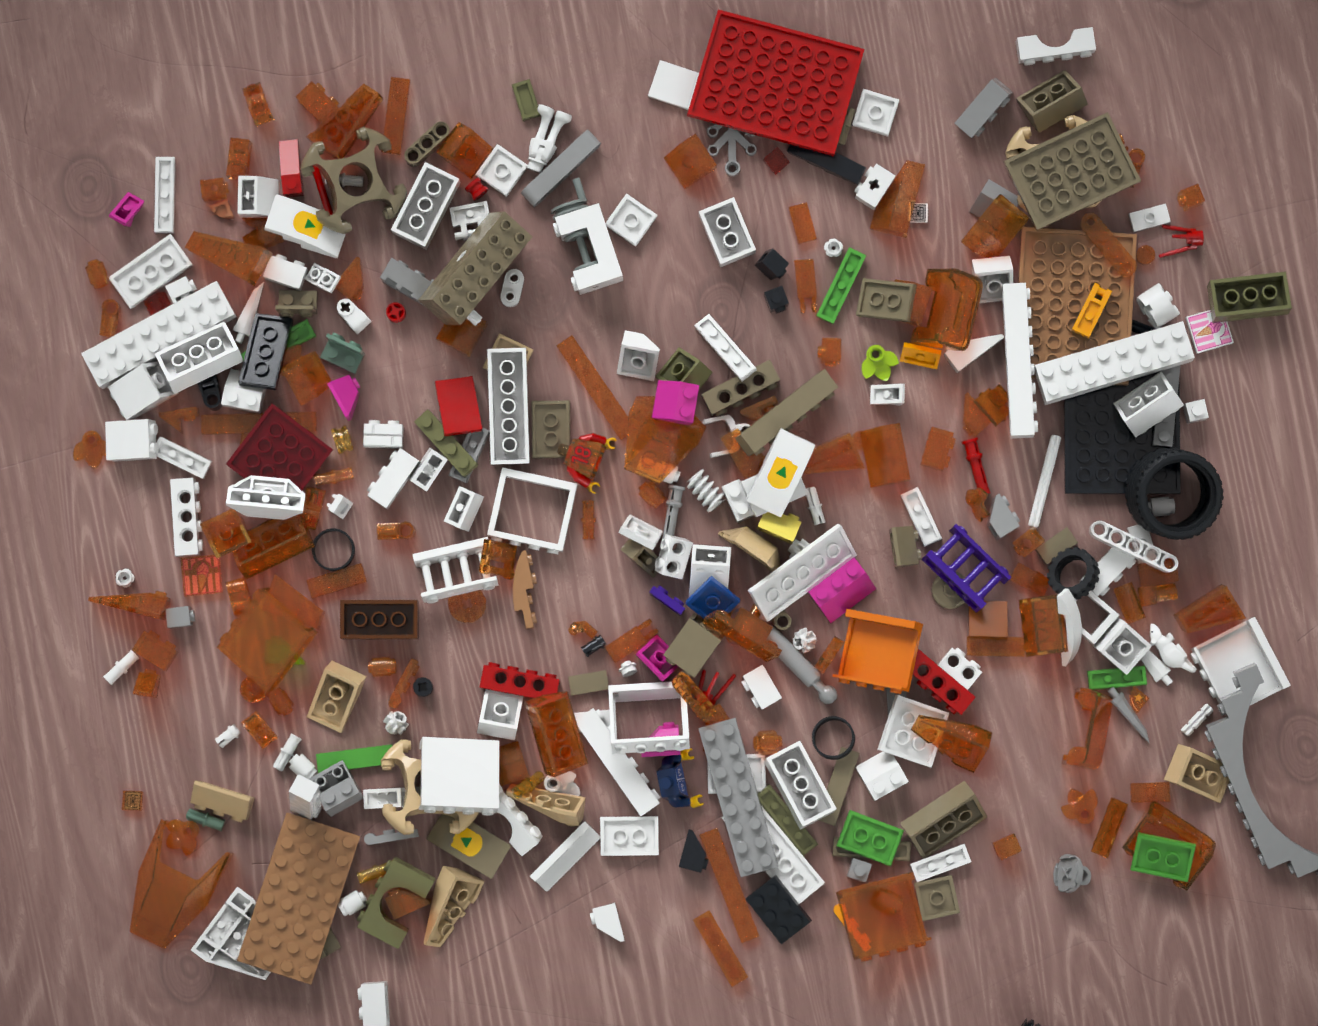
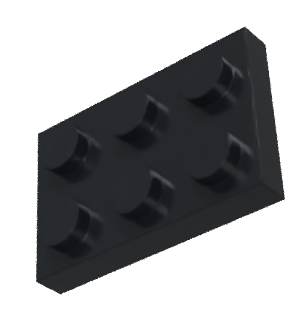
M777 875L773 876L745 898L781 944L812 921Z

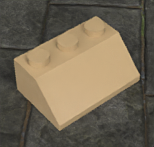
M195 780L190 803L195 804L194 808L205 811L206 808L213 810V814L224 817V814L232 816V820L242 822L243 819L248 820L255 798Z

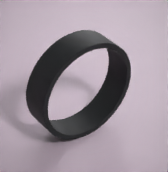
M326 529L320 532L313 541V558L320 567L326 570H342L354 558V542L346 532L340 529ZM327 532H341L351 542V556L347 563L341 567H324L316 558V543Z
M829 716L823 718L815 725L812 732V743L822 757L829 760H838L844 758L852 751L855 744V734L851 725L845 719ZM828 721H841L851 730L852 740L850 746L839 755L830 756L822 753L815 743L818 729Z

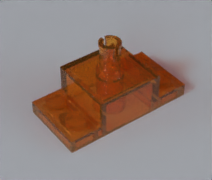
M755 603L749 612L742 607L729 614L723 610H716L708 614L703 620L704 624L765 662L779 657L782 652L775 642L766 640L773 627L759 619L761 614Z

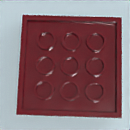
M272 403L227 461L226 465L244 479L251 475L290 479L303 491L334 449Z

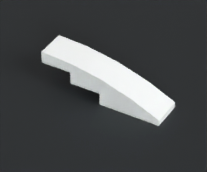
M415 787L416 792L421 796V787ZM405 788L363 790L364 809L383 808L384 804H393V807H403Z

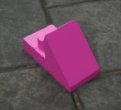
M128 192L112 210L109 217L124 226L131 227L134 216L143 207L145 201Z

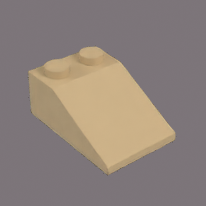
M331 661L324 669L307 718L342 733L367 676Z
M1178 744L1164 778V780L1218 803H1221L1229 783L1228 777H1223L1219 768L1222 766L1221 761Z

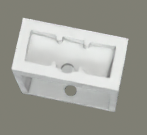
M1089 591L1087 596L1108 613L1091 635L1082 628V637L1094 645L1117 619L1119 614L1096 594ZM1057 614L1061 619H1063L1066 622V617L1064 614Z

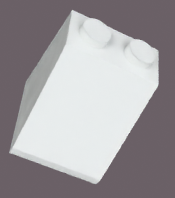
M158 361L141 364L108 386L111 397L116 401L121 415L126 420L137 418L179 394L178 392L173 393Z

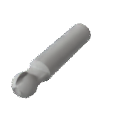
M775 626L761 638L771 651L807 687L813 686L819 692L818 695L821 702L831 704L837 699L836 689L831 685H825L820 680L821 673Z

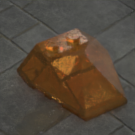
M636 396L628 416L624 469L660 484L699 445L706 426L695 415L693 423L690 425L653 419L652 412L655 396Z

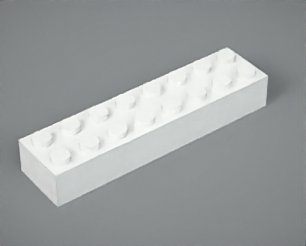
M215 281L81 354L98 386L104 389L141 364L155 362L157 360L155 353L223 321L227 323L237 318L220 284Z
M1182 321L1035 365L1034 370L1044 404L1048 405L1192 362L1195 357L1184 322Z

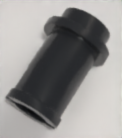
M601 635L594 636L593 640L581 647L587 657L600 648L604 649L606 642Z

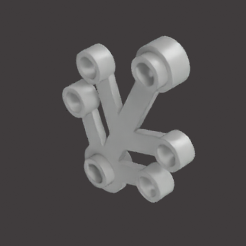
M714 124L708 127L707 135L710 138L717 137L718 130L723 126ZM728 128L714 144L708 147L707 152L711 157L717 156L719 149L728 141L729 161L725 165V172L733 177L740 172V164L736 161V141L745 149L748 156H754L757 152V147L754 144H750L737 130ZM710 129H715V130H716V134H715V135H711V134L709 133V130H710ZM745 132L746 136L748 137L755 136L754 134H749ZM753 147L755 151L749 153L747 149ZM710 148H716L717 152L715 154L710 153ZM735 166L736 171L730 172L729 167Z

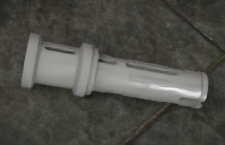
M668 485L670 490L668 500L665 502L668 507L662 539H664L665 534L672 536L675 534L678 511L683 505L681 499L685 487Z

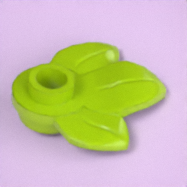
M872 345L868 348L866 352L867 358L862 363V373L865 379L875 374L879 379L888 381L891 374L890 366L899 364L898 358L893 352L885 351L880 345ZM874 351H877L879 353L878 358H874L872 356V353Z

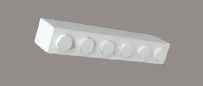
M592 708L574 722L639 815L642 816L659 804L658 799L661 797L654 788L650 790L647 785L649 780L645 774L638 773L636 770L638 764L633 757L628 758L626 754H612L610 725L606 727L602 721L605 719L599 709L595 711Z
M298 774L289 790L290 811L309 820H312L313 817L317 818L322 809L319 785Z

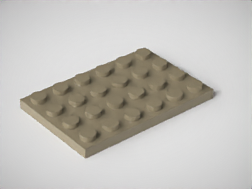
M1108 112L1004 161L1005 167L1037 231L1141 182Z

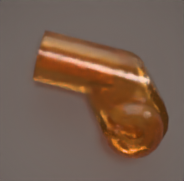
M586 621L573 622L568 629L571 635L585 632L592 639L598 633Z

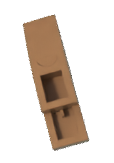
M524 550L518 559L515 569L513 603L515 612L523 611L526 629H532L537 620L535 612H531L530 605L533 604L531 593L527 594V590L534 589V584H537L535 573H531L530 566L533 565L532 556Z

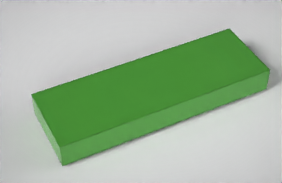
M1135 666L1127 675L1119 668L1087 671L1089 690L1147 685L1145 666Z

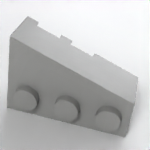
M997 78L992 79L957 119L955 124L971 138L975 135L979 137L986 129L983 126L988 121L991 123L998 115L996 112L1000 107L1004 108L1011 100L1009 97L1013 92Z

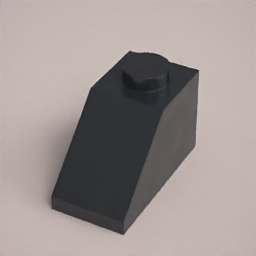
M689 829L679 867L701 873L702 869L706 870L709 859L705 858L706 853L693 830Z

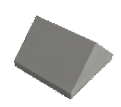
M988 180L969 212L1002 231L1018 205V197L995 182Z

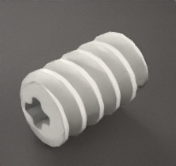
M702 469L687 481L690 482L687 488H694L693 495L699 493L697 500L704 499L702 506L709 505L707 509L709 513L726 499L722 500L724 493L717 494L719 487L712 488L714 481L707 483L709 475L702 477L704 469Z

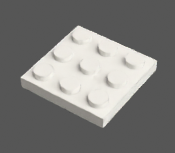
M895 694L877 750L932 768L949 712Z

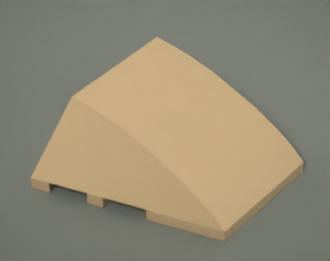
M747 526L719 531V536L732 545L735 544L765 565V568L771 572L781 566L778 548Z

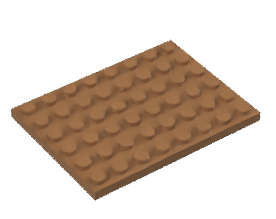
M1022 227L1018 283H1026V288H1030V300H1027V307H1031V318L1028 319V326H1032V337H1029V345H1033V356H1030V363L1034 364V367L1040 363L1131 337L1137 234L1042 228L1037 231L1034 227ZM1097 283L1101 288L1109 289L1112 293L1088 339L1072 331V328L1094 284ZM1096 294L1094 298L1101 301L1103 297ZM1031 375V379L1037 380L1036 375ZM1129 380L1115 385L1128 386Z

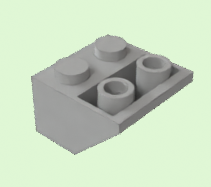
M997 494L992 499L987 520V526L996 541L1020 526L1018 524L1020 519L1015 512L1011 513L1008 508L1010 504L1004 495L1001 497L1000 494Z
M343 760L309 778V780L319 785L321 804L330 817L363 799L360 788Z

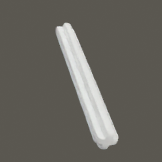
M1051 435L1028 523L1029 526L1034 528L1039 527L1061 441V437L1058 435Z

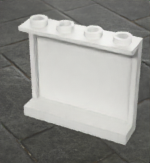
M1255 617L1191 648V658L1195 664H1199L1201 668L1199 673L1204 681H1208L1210 685L1208 690L1213 698L1216 697L1219 704H1221L1219 698L1240 690V687L1236 689L1232 678L1235 677L1233 671L1252 663L1257 664L1264 683L1259 684L1250 705L1291 686Z
M422 737L419 749H421V804L419 810H424L425 813L443 811L445 814H453L455 811L463 812L465 815L481 812L482 815L486 816L496 813L499 809V740Z

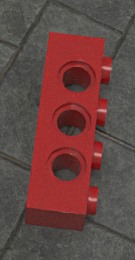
M918 649L912 675L918 680L916 684L924 690L928 688L932 692L931 696L939 703L941 700L946 703L947 706L945 708L952 714L962 715L976 697ZM921 665L926 667L924 675L918 674V667ZM939 677L941 683L938 687L934 688L932 681L934 678ZM953 689L955 691V697L952 700H949L947 698V692Z
M492 662L483 666L479 688L556 703L560 679H556L557 675L545 673V676L537 675L538 671L528 669L526 673L519 672V668L513 666L503 669L499 668L500 664ZM499 673H505L507 676V680L502 684L496 681V676ZM519 676L524 677L526 680L523 687L515 685V679ZM537 680H542L545 684L544 689L541 691L534 689V683Z

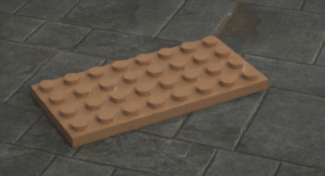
M286 812L237 958L238 962L309 985L312 984L360 836Z

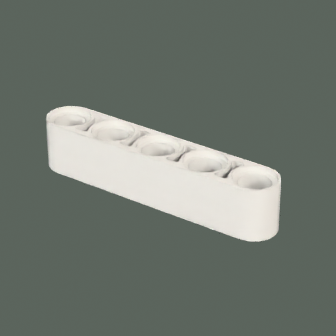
M1096 521L1089 527V534L1094 539L1162 572L1170 573L1178 567V560L1174 555L1104 521ZM1095 525L1103 527L1102 535H1097L1094 532ZM1113 533H1117L1121 537V541L1117 544L1111 539ZM1130 542L1137 543L1138 550L1136 552H1132L1129 549ZM1148 550L1155 552L1156 557L1152 561L1146 557ZM1167 558L1173 562L1171 569H1167L1164 566V560Z

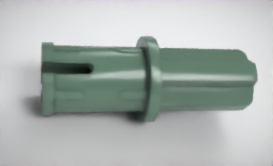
M189 809L186 814L187 820L202 824V827L207 826L219 830L220 832L225 823L224 819L211 816L208 812L205 814Z

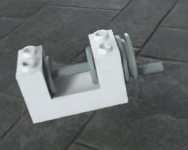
M575 178L572 181L578 200H573L553 208L551 214H556L553 216V220L556 221V223H553L556 237H561V240L565 242L577 241L584 264L574 269V277H571L574 291L578 290L581 295L623 281V275L599 203L591 206L585 205L587 199L580 178ZM587 236L589 237L596 261L591 262L584 238Z

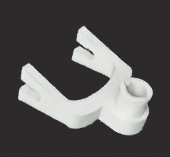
M730 415L704 419L702 421L703 425L724 421L729 427L732 439L730 450L711 453L710 458L736 453L739 449V444L735 437L742 433L743 427L748 428L750 425L747 423L735 425V421Z

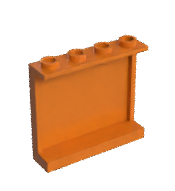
M846 609L845 616L850 618L838 675L833 674L832 677L838 678V682L850 684V681L856 682V686L867 688V684L873 685V689L884 691V688H889L890 692L901 694L902 691L909 692L923 624L906 619Z

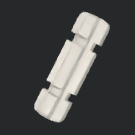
M1205 704L1201 711H1198L1188 721V725H1184L1181 731L1186 736H1190L1194 732L1193 730L1197 729L1206 719V716L1213 712L1212 707Z

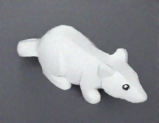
M1155 624L1150 625V644L1155 645L1159 650L1164 664L1172 668H1183L1194 673L1197 670L1196 667L1188 660L1183 648L1179 644L1175 645L1172 642L1174 640L1172 634L1169 632L1165 637L1158 626Z

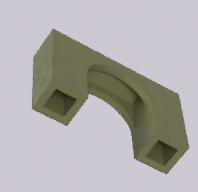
M394 857L393 861L388 860L384 871H386L384 878L379 877L374 886L378 888L375 895L370 894L365 904L369 905L366 912L362 910L358 916L357 921L360 923L357 928L399 949L409 928L390 919L385 914L382 908L383 895L392 888L402 887L426 898L436 878Z

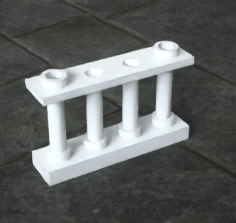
M488 537L413 554L416 567L422 568L427 590V592L421 593L424 603H435L438 599L482 589L492 590L495 586H499L497 577L490 576L486 557L487 551L491 550ZM468 555H478L483 579L472 581L467 561ZM457 558L460 560L464 583L453 586L448 562L451 559ZM431 564H441L446 588L434 590L429 567Z

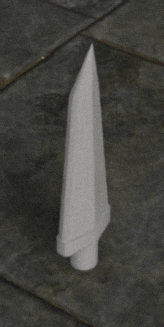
M1114 687L1110 688L1107 692L1113 698L1111 703L1149 743L1147 730L1126 700L1122 692L1118 693Z

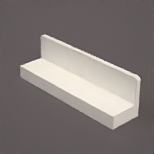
M584 821L530 877L545 891H549L600 839V835Z

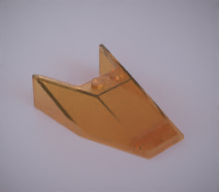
M167 819L160 820L139 869L130 925L131 933L163 949L208 906L234 854L231 851L226 852L197 880L163 864L160 861L163 832L169 821Z

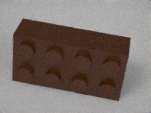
M340 600V639L419 640V601Z

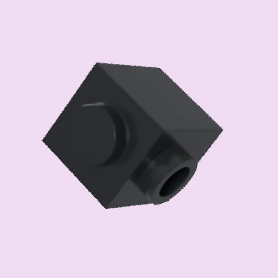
M774 248L765 251L755 264L770 280L780 279L787 272L785 268L789 265Z
M783 286L764 292V298L770 313L775 312L777 314L786 310L789 302Z

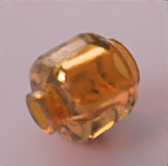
M775 730L758 731L756 736L753 737L754 750L762 756L773 755L779 751V747H782V737L778 736Z

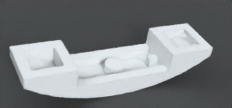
M1065 588L1057 596L1058 614H1064L1066 617L1067 643L1061 648L1062 666L1066 667L1079 650L1082 624L1077 603L1070 590Z

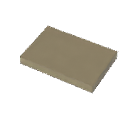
M863 278L856 316L910 323L917 285Z
M570 400L531 401L532 459L571 458ZM562 446L569 448L567 455L560 454Z

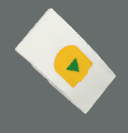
M278 194L275 196L264 229L265 231L283 236L284 240L301 244V248L337 259L346 235L332 231L319 223L316 217V211H319V209Z
M780 428L763 460V465L755 478V483L746 501L781 517L801 479L815 444Z

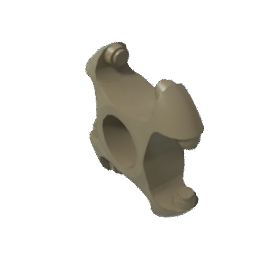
M362 127L355 131L358 139L366 141L365 148L359 153L347 158L324 160L320 155L325 151V146L322 141H318L310 146L301 164L300 170L304 178L313 175L314 167H317L326 179L332 196L333 213L330 216L328 211L322 209L316 211V217L319 223L337 233L346 234L352 231L351 223L346 220L341 221V216L346 210L357 204L371 201L385 202L387 206L384 207L382 212L385 220L396 217L406 199L407 190L404 184L396 185L393 190L394 195H392L385 188L377 172L374 154L375 146H378L379 150L383 152L392 150L390 140L378 131L367 127ZM344 166H358L366 173L368 187L362 196L348 195L341 188L339 175Z

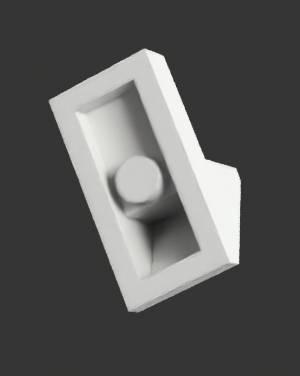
M905 384L871 385V405L891 404L900 406L904 404Z

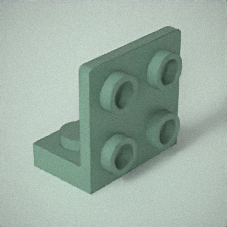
M333 332L332 335L327 333L326 338L328 342L320 358L356 374L365 355L362 347H360L361 345L351 340L347 343L343 339L344 337Z

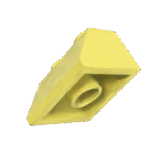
M767 512L762 515L757 529L792 544L802 522L798 521V516L791 513L788 516L782 514L779 517Z

